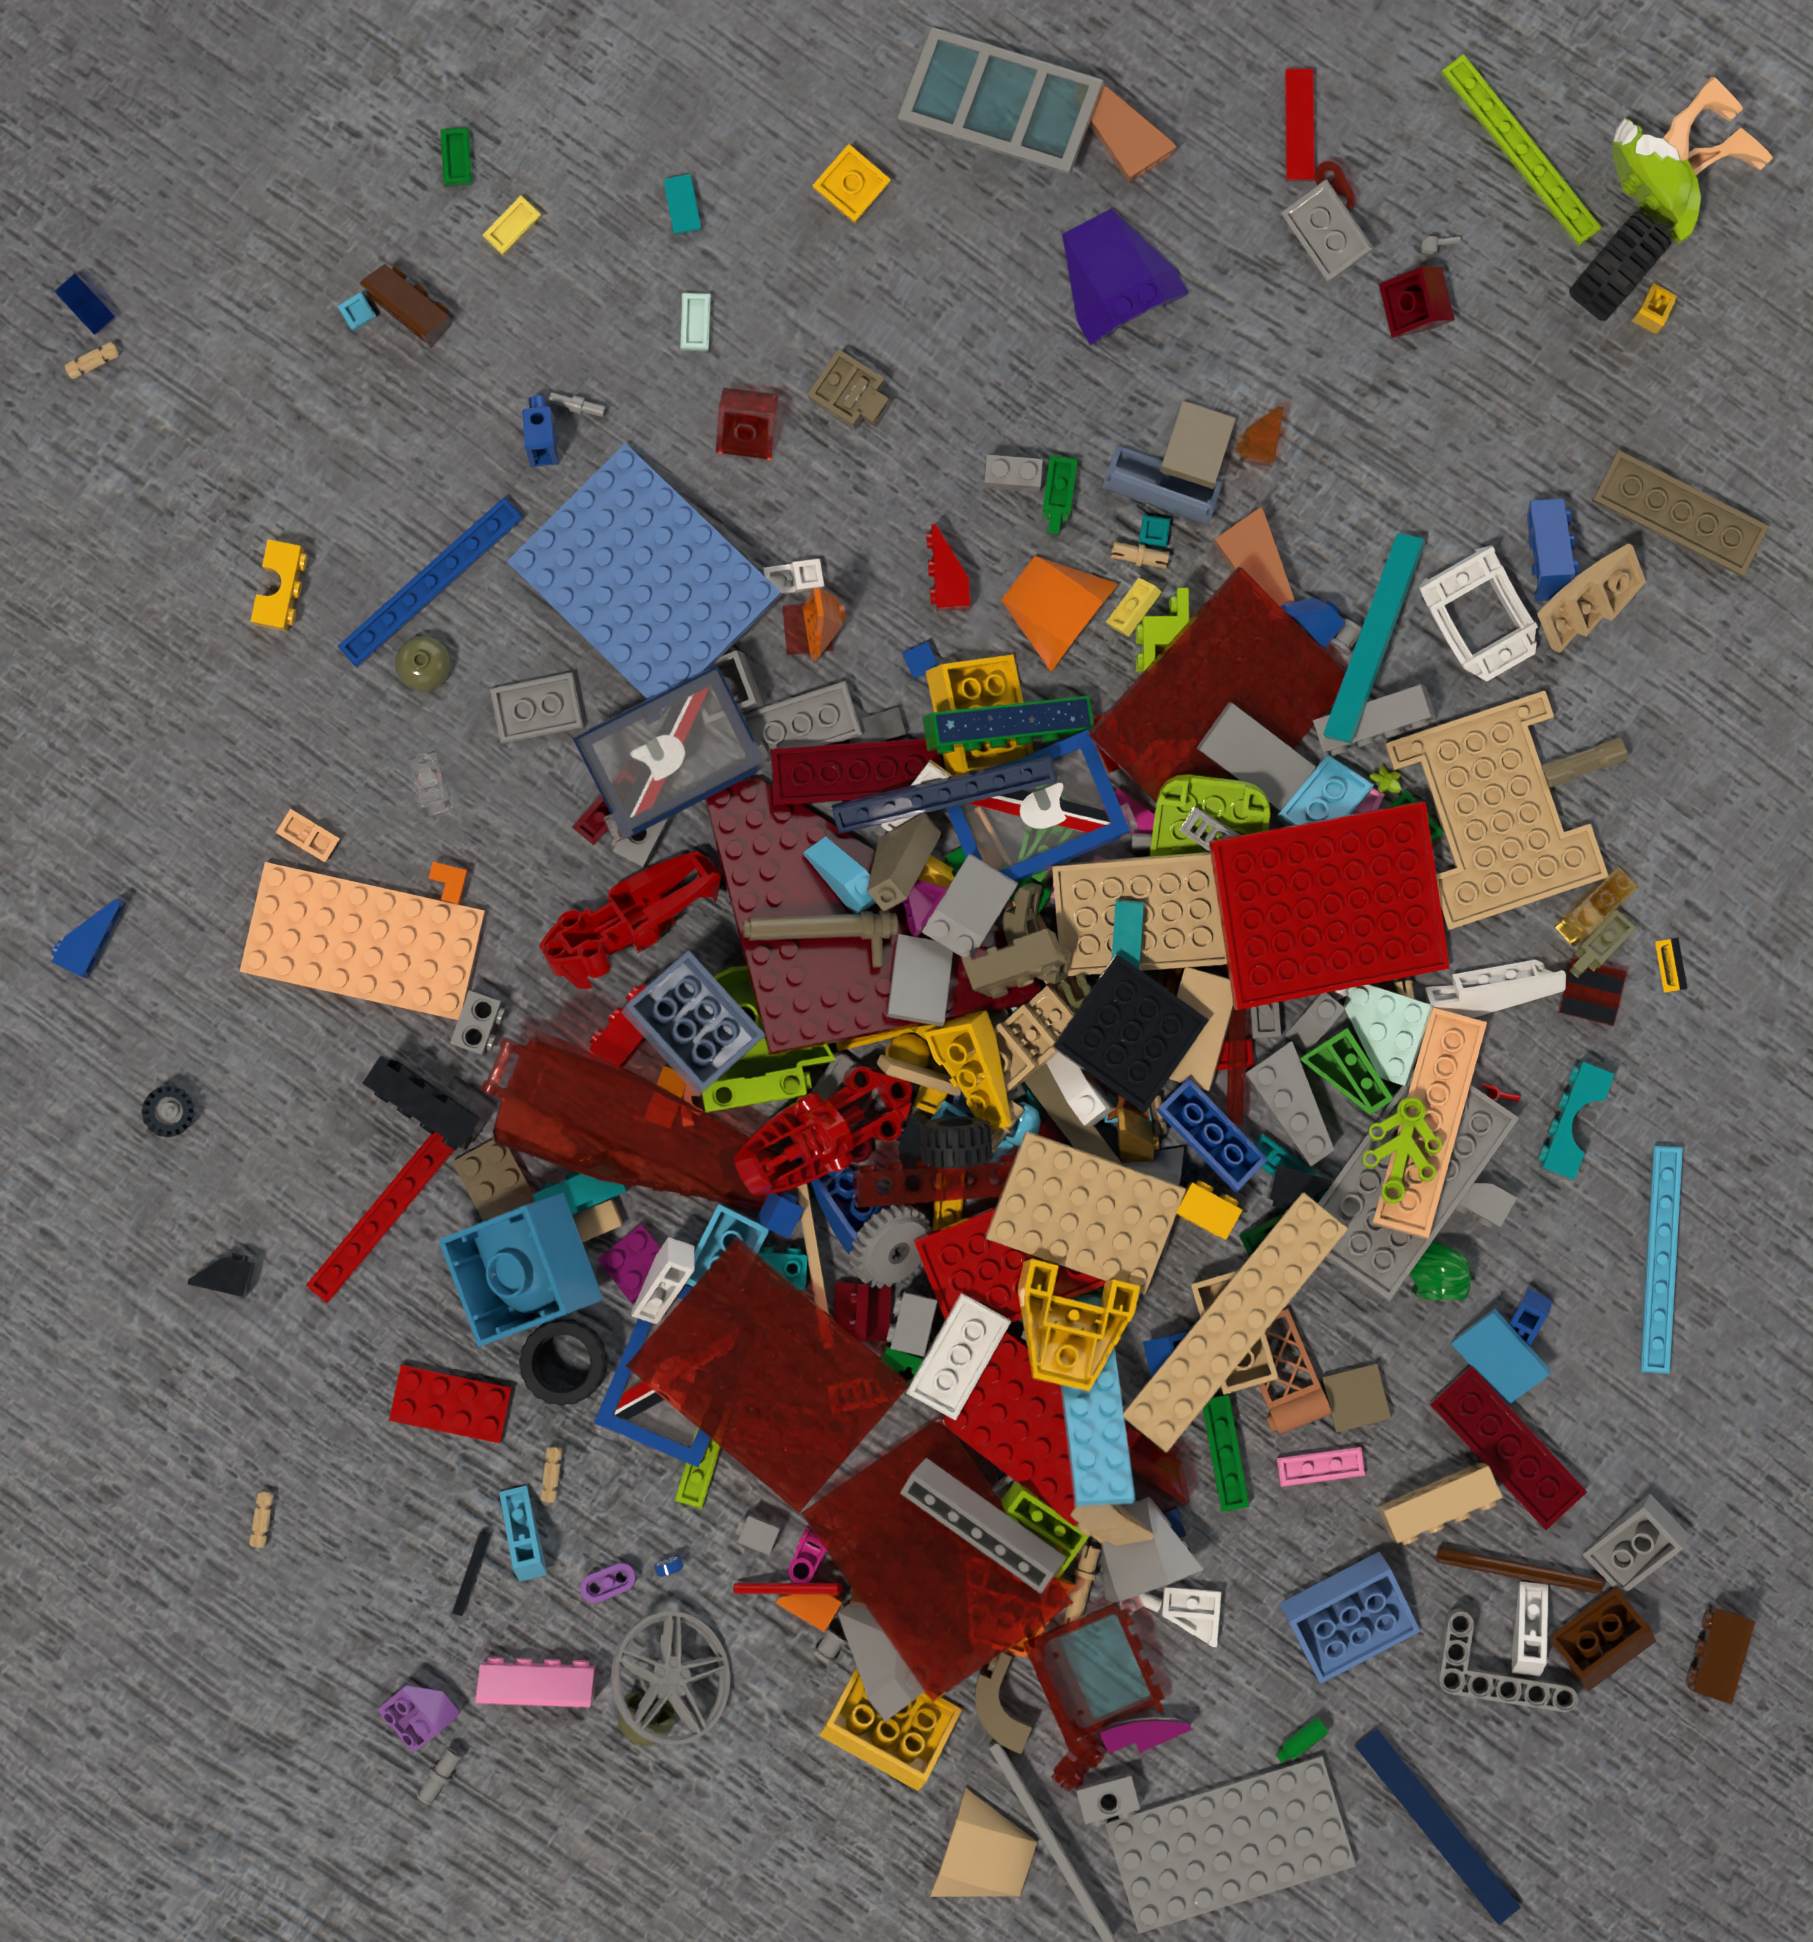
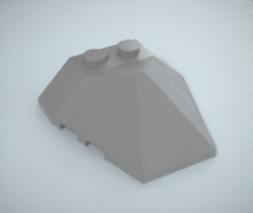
M850 1603L837 1613L848 1646L852 1651L856 1663L855 1666L864 1685L866 1697L885 1722L973 1652V1649L960 1632L937 1615L851 1607Z

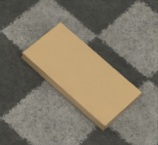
M1185 967L1177 997L1205 1016L1209 1021L1169 1079L1184 1083L1190 1078L1200 1089L1210 1091L1234 1008L1230 979L1192 967Z

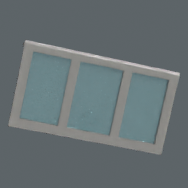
M931 27L897 119L899 122L1070 175L1101 90L1104 87V80Z

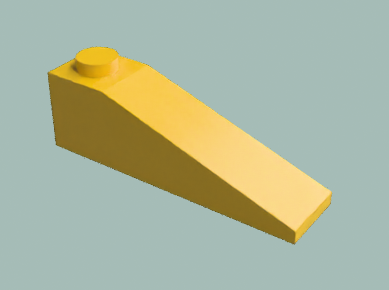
M987 1011L965 1014L945 1022L943 1026H935L926 1030L924 1034L934 1060L939 1066L943 1065L952 1077L950 1079L952 1085L960 1088L967 1098L966 1104L975 1117L990 1122L991 1130L1010 1127L1012 1122L997 1039Z

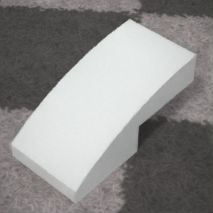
M820 559L797 561L787 565L764 567L761 569V573L782 595L824 587Z

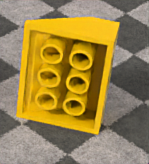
M1014 654L941 664L926 671L934 712L1024 703ZM1016 741L1007 742V746L1001 748H991L990 744L981 745V749L974 751H964V747L954 748L955 752L943 754L946 771L954 776L1016 761L1034 753L1032 744L1017 746Z
M855 1667L819 1736L919 1791L927 1782L962 1709L926 1690L885 1722L868 1701L860 1674Z

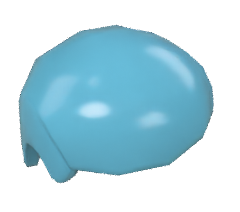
M1019 1102L1018 1105L1025 1111L1010 1131L1012 1133H1007L1004 1137L1008 1142L1020 1146L1025 1131L1037 1135L1041 1122L1039 1112L1025 1102Z

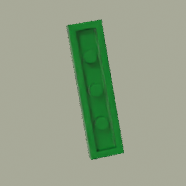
M1229 1394L1211 1397L1202 1408L1220 1511L1225 1512L1248 1508L1249 1502Z

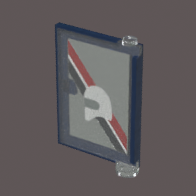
M718 665L572 738L610 812L603 819L616 843L757 773L759 770L767 767L765 760L770 758L762 743L756 744Z

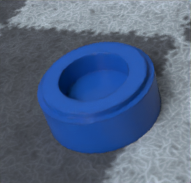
M681 1556L669 1557L654 1564L656 1574L659 1577L676 1573L684 1566Z

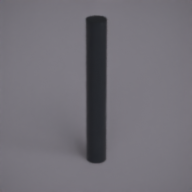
M479 1532L452 1611L453 1614L463 1616L490 1538L488 1533Z

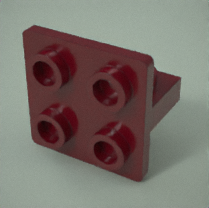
M836 1282L833 1338L866 1342V1340L886 1342L890 1327L892 1287H888L886 1284L882 1288H878L876 1285L871 1287L867 1283Z

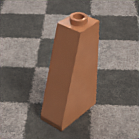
M1104 85L1089 126L1126 182L1130 184L1173 156L1176 146L1169 138ZM1083 86L1076 88L1073 103L1079 111L1088 88Z
M1260 507L1214 540L1213 545L1270 625L1276 621L1281 625L1289 618L1280 610V607L1283 604L1295 602L1265 513Z

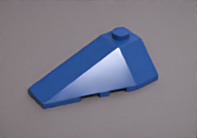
M801 1156L796 1159L798 1164L803 1161ZM850 1167L840 1172H830L808 1183L834 1234L848 1255L854 1250L852 1243L856 1240L857 1233L864 1226V1223L872 1218L874 1214L876 1215L881 1212V1209H890L891 1205H894L883 1190L879 1187L877 1189L865 1180L864 1175L859 1171H853Z

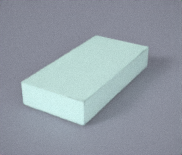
M682 293L681 350L709 351L710 294Z

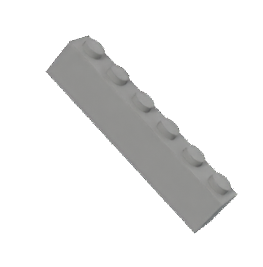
M927 1458L911 1474L901 1491L903 1496L1040 1593L1049 1585L1066 1560L1064 1555Z

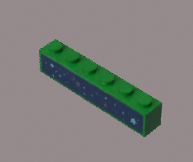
M1089 696L932 712L922 717L927 751L937 750L938 754L955 752L954 748L964 747V751L979 750L981 745L990 744L991 748H1001L1007 746V742L1016 741L1017 746L1034 743L1033 739L1042 738L1043 743L1060 740L1059 736L1068 735V738L1086 730L1091 731L1094 729Z

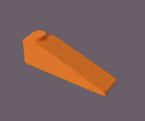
M820 588L813 589L802 606L811 662L818 660L843 626L842 622L846 621L844 605H839L838 597Z

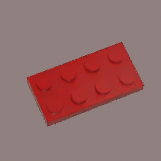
M400 1365L389 1421L500 1444L512 1387Z

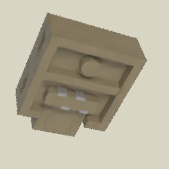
M839 349L807 394L811 402L855 430L862 420L876 427L891 405L889 398L881 394L887 385L885 379Z

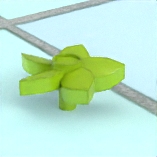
M1383 764L1379 769V774L1373 773L1369 776L1372 780L1380 783L1378 786L1380 793L1385 792L1387 789L1393 793H1400L1401 791L1400 784L1397 782L1401 774L1397 772L1389 774Z

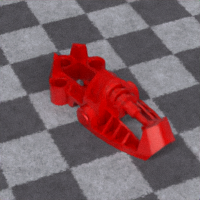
M699 851L661 862L612 887L607 895L609 903L594 912L589 908L582 912L569 910L561 914L557 923L548 931L539 947L555 976H564L578 989H593L587 976L598 978L608 973L611 968L608 956L630 944L638 954L658 943L661 932L665 933L669 925L673 926L676 924L674 916L698 897H711L716 902L721 882V872ZM694 869L697 876L691 883L665 898H661Z
M862 1066L848 1069L843 1076L845 1086L823 1101L818 1092L813 1091L799 1097L797 1102L783 1109L761 1126L734 1156L737 1171L744 1185L753 1196L789 1190L807 1184L830 1172H840L849 1167L854 1160L850 1151L871 1137L881 1142L896 1140L902 1131L901 1123L907 1118L911 1106L910 1096L912 1094V1087L909 1081L887 1075L882 1069H869ZM857 1072L862 1073L864 1076V1083L861 1087H858L854 1082V1076ZM894 1083L899 1084L901 1087V1094L898 1098H895L891 1093ZM876 1088L887 1110L872 1118V1121L867 1124L860 1125L850 1131L849 1127L865 1119L862 1109L859 1108L858 1104H855L841 1113L837 1110ZM885 1121L891 1127V1132L887 1137L881 1133V1125ZM790 1135L794 1144L785 1148L783 1154L772 1160H769L768 1157L760 1161L758 1160L755 1153ZM800 1156L802 1157L803 1161L771 1180L768 1179L770 1175L776 1172L774 1168L787 1160L791 1162Z

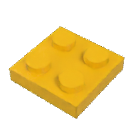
M848 144L812 185V188L855 224L891 183V179Z

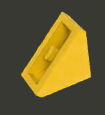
M1652 283L1632 321L1657 334L1666 323L1677 295Z

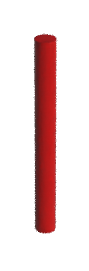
M734 1583L733 1591L735 1594L840 1595L842 1587L840 1583Z

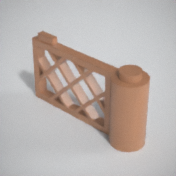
M1289 1309L1281 1311L1275 1318L1277 1320L1285 1316L1289 1326L1286 1337L1284 1338L1269 1332L1273 1322L1265 1331L1266 1338L1270 1335L1284 1341L1278 1356L1272 1355V1358L1276 1360L1274 1363L1275 1368L1279 1361L1294 1367L1288 1383L1280 1379L1274 1380L1287 1386L1283 1397L1271 1401L1267 1391L1270 1382H1267L1266 1385L1264 1383L1258 1385L1270 1415L1265 1416L1271 1432L1277 1431L1279 1435L1332 1414ZM1290 1333H1292L1295 1342L1288 1340ZM1286 1343L1298 1347L1300 1356L1296 1364L1281 1358ZM1302 1359L1306 1368L1299 1366ZM1297 1369L1309 1373L1313 1385L1304 1389L1292 1385ZM1290 1388L1297 1390L1296 1392L1287 1395Z

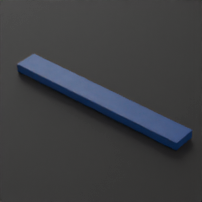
M503 497L337 647L358 668L524 518Z

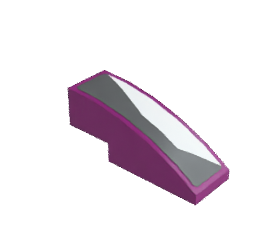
M1148 1717L1117 1722L1098 1730L1110 1754L1133 1743L1136 1744L1139 1753L1192 1729L1188 1721Z

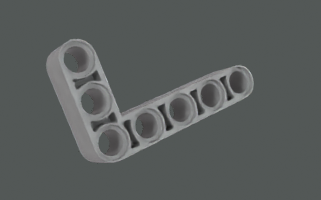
M1453 1609L1446 1614L1436 1673V1681L1446 1693L1560 1712H1569L1577 1706L1578 1695L1567 1684L1468 1668L1474 1621L1468 1613L1461 1609ZM1457 1616H1464L1466 1619L1465 1627L1461 1630H1455L1452 1626V1622ZM1451 1645H1461L1462 1652L1460 1656L1450 1658L1448 1650ZM1448 1673H1456L1457 1682L1455 1685L1445 1686L1444 1677ZM1477 1677H1483L1486 1683L1485 1687L1480 1691H1475L1472 1688V1682ZM1507 1681L1512 1682L1514 1687L1512 1693L1501 1695V1685ZM1534 1686H1540L1542 1690L1541 1696L1536 1700L1529 1699V1690ZM1567 1690L1570 1694L1568 1702L1558 1704V1693Z

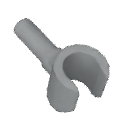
M1429 236L1423 240L1421 252L1426 255L1437 254L1438 246L1461 243V238L1458 236L1438 239L1436 236Z

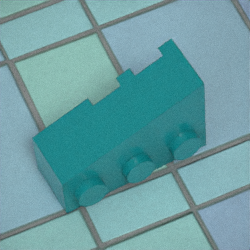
M605 1157L592 1163L593 1169L582 1173L581 1169L565 1175L566 1180L556 1184L555 1180L540 1186V1192L532 1196L535 1202L564 1193L573 1216L621 1195L628 1190L615 1160L608 1162Z

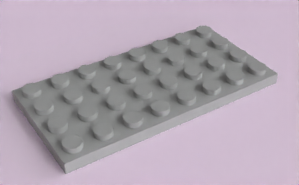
M1414 1070L1408 1086L1400 1088L1394 1100L1390 1102L1376 1123H1381L1397 1113L1398 1105L1408 1096ZM1470 1084L1428 1239L1372 1224L1391 1154L1380 1160L1378 1166L1373 1169H1368L1363 1165L1362 1157L1365 1152L1369 1150L1374 1151L1396 1138L1399 1126L1386 1132L1384 1139L1379 1142L1371 1140L1369 1135H1367L1318 1203L1319 1206L1348 1228L1325 1258L1390 1302L1518 1122L1519 1117ZM1380 1128L1372 1130V1134L1375 1137H1380L1383 1134ZM1368 1155L1366 1162L1374 1164L1376 1158L1373 1155Z
M1322 1755L1135 1812L1136 1814L1129 1818L1119 1819L1118 1817L1109 1820L1105 1824L1138 1933L1356 1866Z

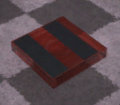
M1570 958L1566 975V988L1562 992L1557 1013L1614 1026L1627 971L1601 965L1594 972L1588 967L1577 978L1569 970L1579 959Z

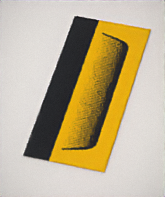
M1679 939L1655 941L1664 993L1688 989Z

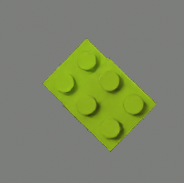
M1177 588L1175 594L1171 595L1168 602L1169 616H1143L1141 623L1137 624L1135 628V644H1140V652H1137L1135 656V671L1141 672V680H1152L1155 674V652L1186 651L1189 645V588Z

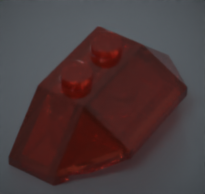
M1142 1433L1129 1452L1130 1468L1187 1506L1190 1499L1183 1464L1177 1458L1179 1452L1172 1447L1167 1452Z

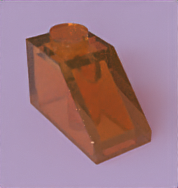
M1278 406L1245 430L1243 437L1238 436L1235 453H1240L1239 462L1268 467L1273 466L1284 407Z

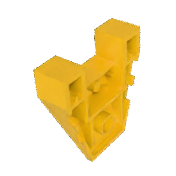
M1033 1259L1027 1260L1023 1263L1018 1295L1033 1378L1088 1392L1107 1362V1358L1114 1346L1117 1345L1128 1322L1134 1316L1140 1286L1118 1280L1107 1281L1104 1284L1100 1307L1053 1296L1058 1266Z

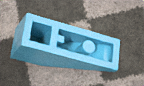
M826 836L803 853L852 914H860L861 911H867L877 904L867 892L870 879L869 873Z
M527 1485L499 1492L512 1567L519 1582L546 1576L547 1571L543 1549Z

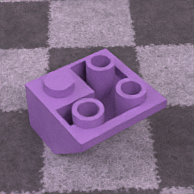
M407 1685L377 1709L382 1715L383 1720L393 1728L401 1738L402 1743L409 1747L413 1753L441 1732L460 1714L458 1709L442 1691Z

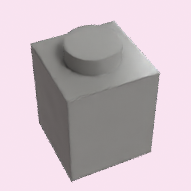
M749 1514L747 1520L741 1518L735 1534L740 1536L738 1543L770 1555L781 1526Z

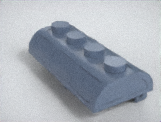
M1117 445L1102 489L1110 490L1208 526L1223 484L1222 482L1216 481L1214 488L1211 489L1160 472L1163 461Z

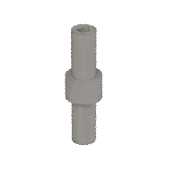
M551 392L549 398L550 404L569 408L570 412L577 414L585 412L604 417L606 406L587 402L585 398L575 395L572 398Z

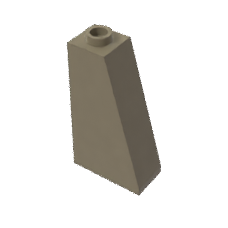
M925 812L879 837L867 892L883 912L907 899L941 836V832Z

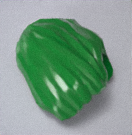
M1433 1241L1410 1273L1417 1285L1412 1287V1293L1421 1299L1433 1301L1441 1299H1466L1470 1292V1262L1458 1251Z

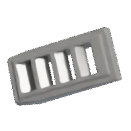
M1196 806L1179 829V831L1208 851H1210L1209 841L1213 840L1218 831L1222 833L1219 839L1240 835ZM1200 817L1203 821L1196 832L1191 829ZM1208 824L1213 827L1205 838L1201 837Z

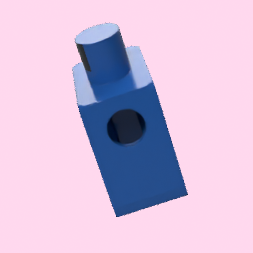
M532 396L528 399L529 408L522 410L525 450L530 466L557 465L559 462L556 432L551 407L546 406L544 396Z

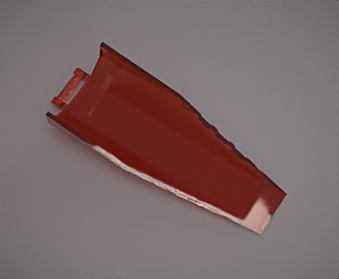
M535 1030L523 1045L512 1039L502 1037L499 1044L501 1048L488 1080H485L481 1087L483 1092L501 1099L493 1129L495 1143L600 1181L632 1187L642 1186L659 1192L668 1191L679 1193L681 1196L686 1197L695 1196L718 1203L725 1202L734 1206L756 1210L762 1209L769 1194L753 1196L744 1185L734 1162V1156L750 1138L749 1136L647 1078L563 1039ZM510 1054L519 1055L505 1088L498 1086ZM768 1147L755 1153L759 1161L766 1157L772 1160L781 1155ZM787 1160L774 1168L776 1172L770 1175L768 1179L771 1180L788 1170L791 1162Z

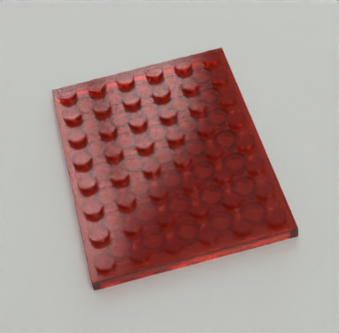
M1238 567L1090 730L1087 736L1156 802L1160 788L1167 780L1177 775H1196L1239 781L1197 749L1229 702L1233 703L1294 749L1314 726L1313 720L1321 718L1335 703L1345 672L1243 568Z
M737 1236L626 1364L629 1370L798 1513L801 1512L910 1386L908 1381Z
M942 1417L801 1512L807 1524L932 1703L1073 1605V1601L1056 1577L1052 1579L1042 1593L1038 1592L901 1494L911 1474L927 1458L1006 1514L1002 1501Z

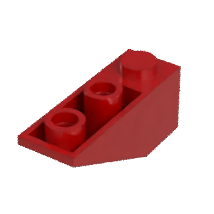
M931 524V532H926L927 549L933 550V560H928L929 577H934L935 587L930 588V604H936V612L970 610L969 578L937 525Z

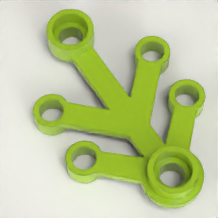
M1416 1097L1403 1099L1398 1105L1395 1115L1381 1123L1371 1125L1368 1131L1369 1138L1379 1142L1384 1139L1386 1132L1403 1124L1399 1136L1374 1151L1369 1150L1365 1152L1362 1157L1363 1165L1368 1169H1373L1378 1166L1380 1160L1396 1151L1390 1181L1386 1182L1381 1190L1382 1199L1390 1205L1400 1203L1405 1195V1189L1401 1181L1408 1154L1419 1170L1418 1177L1421 1181L1430 1182L1436 1175L1434 1166L1428 1164L1412 1139L1415 1127L1425 1141L1424 1149L1428 1154L1436 1155L1442 1148L1441 1140L1434 1136L1424 1120L1426 1115L1424 1103ZM1413 1107L1416 1109L1417 1114L1409 1116L1406 1113V1109ZM1380 1128L1383 1134L1380 1137H1375L1372 1134V1130ZM1435 1141L1438 1144V1149H1429L1428 1143ZM1368 1155H1373L1376 1158L1374 1164L1366 1162ZM1425 1168L1430 1169L1432 1176L1429 1178L1424 1177L1422 1170ZM1395 1189L1398 1196L1390 1198L1387 1195V1191Z

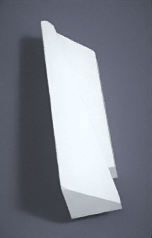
M1537 960L1452 974L1453 985L1425 987L1426 1001L1428 1004L1433 1005V1008L1475 1018L1563 992L1566 988V974L1562 970L1558 972L1549 971L1544 968V963Z

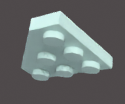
M1370 984L1349 988V995L1346 996L1344 1008L1375 1071L1382 1079L1408 1086L1433 1005Z

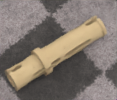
M1086 1544L1083 1545L1078 1568H1075L1073 1573L1075 1575V1587L1071 1591L1065 1617L1061 1625L1064 1629L1067 1628V1630L1079 1632L1092 1580L1096 1579L1094 1572L1101 1552L1100 1548Z

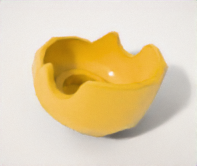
M902 1034L893 1037L886 1045L885 1056L926 1068L929 1064L930 1050L922 1038L913 1034Z

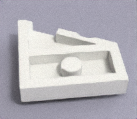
M1164 1586L1162 1616L1200 1638L1208 1645L1217 1647L1221 1591Z

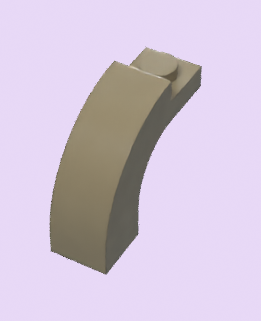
M1031 882L1019 888L1014 898L1016 906L1004 911V932L1008 946L1013 944L1015 939L1040 931L1036 915L1042 885ZM1061 948L1066 964L1060 966V970L1055 974L1049 976L1042 974L1037 976V978L1053 984L1067 978L1072 951Z
M1000 1651L999 1655L993 1654L987 1670L991 1671V1674L988 1675L979 1671L975 1686L977 1712L983 1726L993 1739L1002 1746L1021 1754L1032 1725L1009 1714L1000 1702L999 1688L1012 1658V1654Z

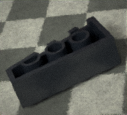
M381 1055L362 1082L363 1085L374 1091L375 1096L386 1103L391 1102L397 1106L396 1110L410 1119L414 1117L420 1121L419 1126L431 1134L436 1132L443 1136L442 1142L454 1150H457L458 1147L467 1149L485 1123V1120L395 1058Z

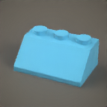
M720 1202L694 1252V1271L686 1283L731 1306L769 1229L749 1216Z

